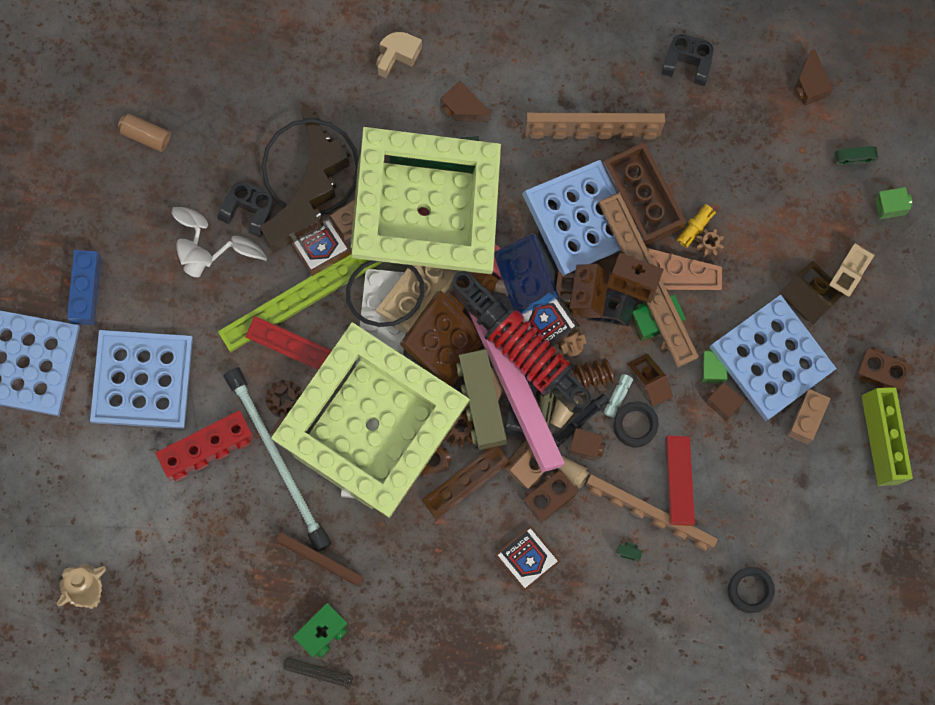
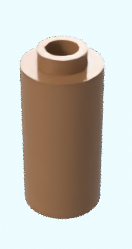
M130 113L126 117L122 116L118 123L121 135L159 152H163L166 149L171 137V131Z

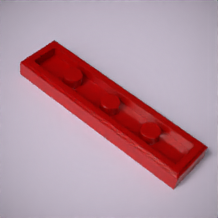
M254 316L245 336L249 340L317 370L320 369L332 352V350L256 316Z
M667 435L665 444L670 525L693 526L695 524L690 436Z

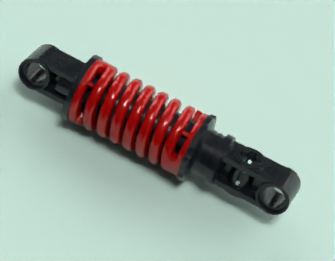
M457 272L449 285L450 292L464 305L470 314L478 319L477 323L486 328L487 333L484 338L489 342H493L496 349H502V355L508 356V361L514 363L516 369H521V374L527 375L528 381H533V386L541 392L543 397L552 392L572 413L584 411L591 402V394L570 373L575 365L569 360H565L562 353H557L553 356L556 348L551 346L549 349H546L550 342L544 340L540 343L543 335L539 333L534 337L537 329L532 327L530 330H527L531 325L529 321L521 324L524 316L516 307L509 310L503 306V302L500 299L496 300L469 272ZM456 281L465 282L467 288L458 287ZM573 397H581L583 399V404H577L574 401Z

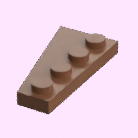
M647 248L654 265L664 269L661 279L666 290H722V267Z

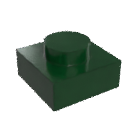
M625 542L624 545L620 544L618 546L616 556L639 562L643 551L638 549V545Z

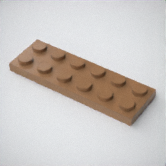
M527 113L525 136H530L533 139H541L544 136H553L555 139H564L566 136H575L577 139H587L589 136H598L599 139H610L612 136H621L622 139L643 137L650 140L661 136L665 124V114Z

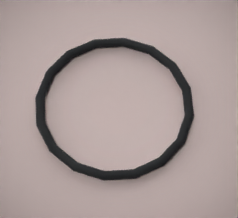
M370 260L362 264L351 275L346 286V303L352 314L363 323L376 327L395 326L408 320L420 308L424 298V281L418 270L408 264L403 265L413 271L417 277L420 295L415 307L406 316L395 321L379 323L368 320L356 312L351 302L350 294L355 277L364 268L377 262H382Z

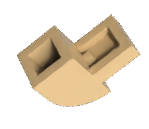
M395 32L386 36L380 42L381 54L376 62L378 75L387 78L396 60L412 67L422 49V40L404 32Z
M854 243L831 280L830 286L850 297L875 254Z

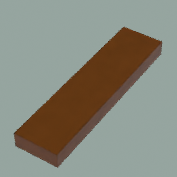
M500 446L489 448L428 494L422 501L437 520L504 469L511 461Z
M281 532L276 539L278 544L357 587H361L365 580L363 576Z

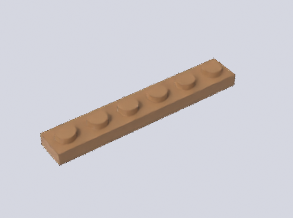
M590 475L585 485L589 488L588 492L597 497L603 495L610 499L609 502L619 508L625 506L631 509L630 513L638 518L643 519L645 516L653 520L652 524L660 529L666 527L674 531L673 535L679 539L686 540L688 538L694 541V546L701 550H712L718 541L717 538L694 526L670 525L668 513L593 475Z

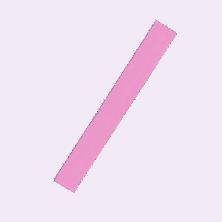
M470 314L541 472L562 467L565 464L529 384L525 376L521 374V369H516L514 363L508 361V356L502 355V349H496L493 342H489L484 338L487 333L486 328L483 325L480 326L477 323L478 319Z

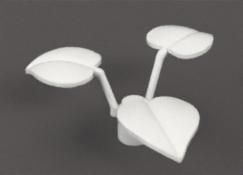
M172 208V215L178 222L195 229L193 242L187 239H179L176 244L180 262L182 265L185 264L183 269L190 276L200 277L205 266L210 267L211 263L228 247H233L236 252L242 255L267 260L263 250L254 241L243 236H232V241L227 242L219 251L211 256L208 251L197 246L200 228L208 227L205 217L189 208Z

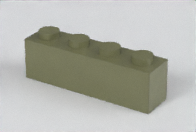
M487 349L459 355L460 362L456 363L459 377L464 376L465 385H461L462 394L470 399V407L466 408L468 422L473 421L475 430H471L473 444H478L479 450L506 445L507 440Z

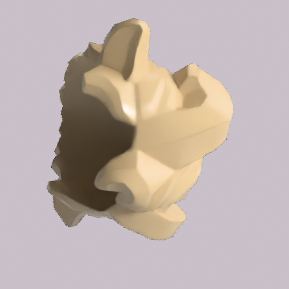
M84 563L78 567L66 568L62 573L63 579L59 583L62 595L57 602V606H63L69 602L76 607H89L90 609L97 607L98 603H100L99 598L102 592L101 576L106 571V567L94 568L92 565Z

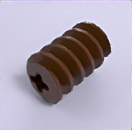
M606 358L602 359L601 365L597 360L593 361L592 368L588 362H585L583 370L579 364H576L574 372L573 370L570 372L588 391L590 384L593 385L595 390H598L599 382L602 383L604 388H607L609 380L615 386L613 370Z

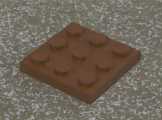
M442 291L435 293L400 342V345L426 371L451 387L454 386L459 378L456 363L460 362L459 355L478 351L483 344L475 325Z

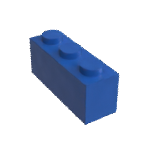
M74 250L67 314L71 324L95 325L102 259L97 251Z

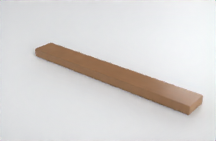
M620 192L599 201L598 204L622 254L654 265ZM660 278L652 302H646L678 368L698 359L699 356Z

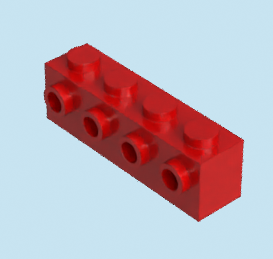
M239 410L155 454L169 481L174 480L177 482L188 476L187 473L194 469L199 471L209 465V461L215 458L217 460L224 459L230 455L229 451L237 447L240 450L251 444L250 441L254 437Z

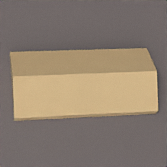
M412 265L418 270L424 281V298L420 308L408 320L392 327L407 333L435 293L442 291L445 294L448 291L454 275L459 270ZM409 268L405 271L376 309V313L385 321L391 322L404 317L415 307L420 295L419 281L413 271Z

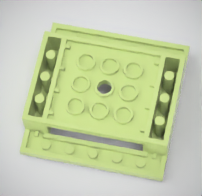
M363 127L361 153L357 169L350 247L352 248L351 258L492 274L501 144ZM384 155L473 165L475 168L473 174L389 164L384 163ZM421 207L427 208L430 214L422 216L418 213L417 209Z
M352 322L271 439L291 452L294 458L370 509L375 508L390 518L470 399ZM359 357V363L308 435L306 431ZM368 420H378V429L375 431L368 430L366 428Z

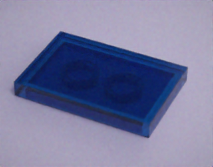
M532 233L494 252V257L511 304L522 315L559 298L536 234Z

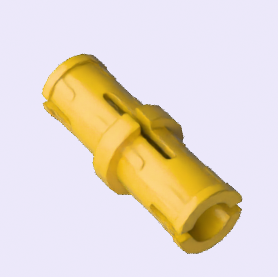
M704 204L693 219L690 218L687 222V227L676 238L677 242L683 247L688 248L699 233L702 234L705 225L716 212L710 206Z

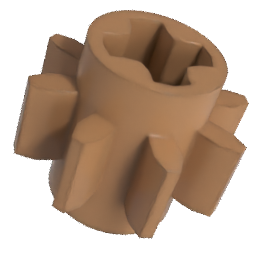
M704 229V237L697 236L696 241L700 242L696 251L701 250L704 253V258L711 254L715 258L717 255L716 250L722 251L724 248L720 244L724 236L719 237L716 234V229L709 233ZM708 240L710 243L714 242L713 247L710 244L706 245V241Z
M574 327L562 335L560 339L556 340L558 349L568 356L580 354L584 349L583 345L587 343L584 333L581 334L580 329L577 330Z

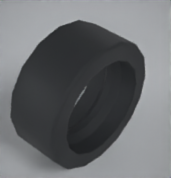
M639 401L629 402L622 406L615 416L613 423L614 433L618 440L626 446L633 448L643 447L650 443L657 434L659 427L658 416L654 409L646 403ZM638 411L647 416L650 427L646 435L641 438H633L625 433L622 422L626 414Z
M747 567L738 571L731 578L728 585V596L731 603L738 610L745 613H757L764 610L772 602L775 594V587L771 576L757 567ZM754 576L763 582L765 595L760 602L748 604L740 599L737 587L739 582L745 577Z

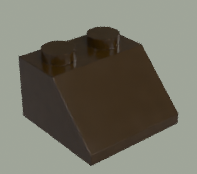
M813 261L802 269L780 292L784 300L789 305L794 306L801 313V316L813 325L844 295V293L830 286L832 278Z

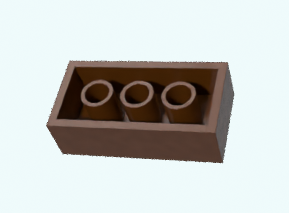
M645 142L603 162L616 193L620 192L645 246L653 244L684 228L686 220Z

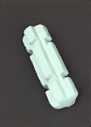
M626 374L621 375L618 381L619 385H616L609 400L610 404H607L604 410L606 416L615 418L619 410L618 407L620 408L627 394V388L630 387L633 378Z

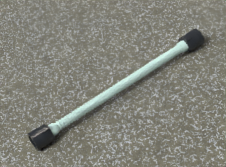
M240 367L228 371L223 377L231 391L236 392L237 396L242 400L251 420H253L252 422L257 428L258 433H260L262 441H264L263 443L267 446L266 448L269 454H271L270 456L274 459V464L278 467L277 469L280 475H282L281 477L285 480L284 483L289 488L288 490L291 496H293L292 498L296 501L295 503L308 525V537L314 550L319 552L326 549L333 543L324 527L321 528L315 522L297 485H295L296 483L292 480L293 478L290 472H288L289 470L285 467V462L281 459L282 457L279 451H277L278 449L273 443L260 415H258L256 407L251 402L249 394H247L246 386L248 383Z

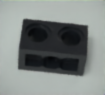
M607 288L603 318L586 319L588 321L629 326L636 300L630 295Z

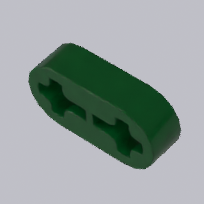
M874 146L845 148L834 152L836 165L864 164L878 160L877 147Z

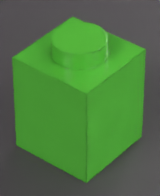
M906 187L880 191L875 197L879 220L906 215L912 207V197L910 194H907Z
M710 348L707 349L701 356V383L722 384L726 382L727 369Z

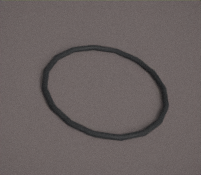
M313 118L292 121L277 131L265 148L261 166L265 187L275 202L285 208L287 204L278 199L269 185L266 171L269 149L280 134L294 125L312 122L329 126L345 138L353 151L356 166L352 187L343 200L327 210L319 211L321 215L329 214L345 204L356 188L359 161L357 149L348 135L331 122Z

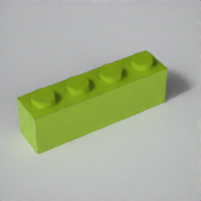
M876 388L861 395L877 485H899L913 479L897 389Z

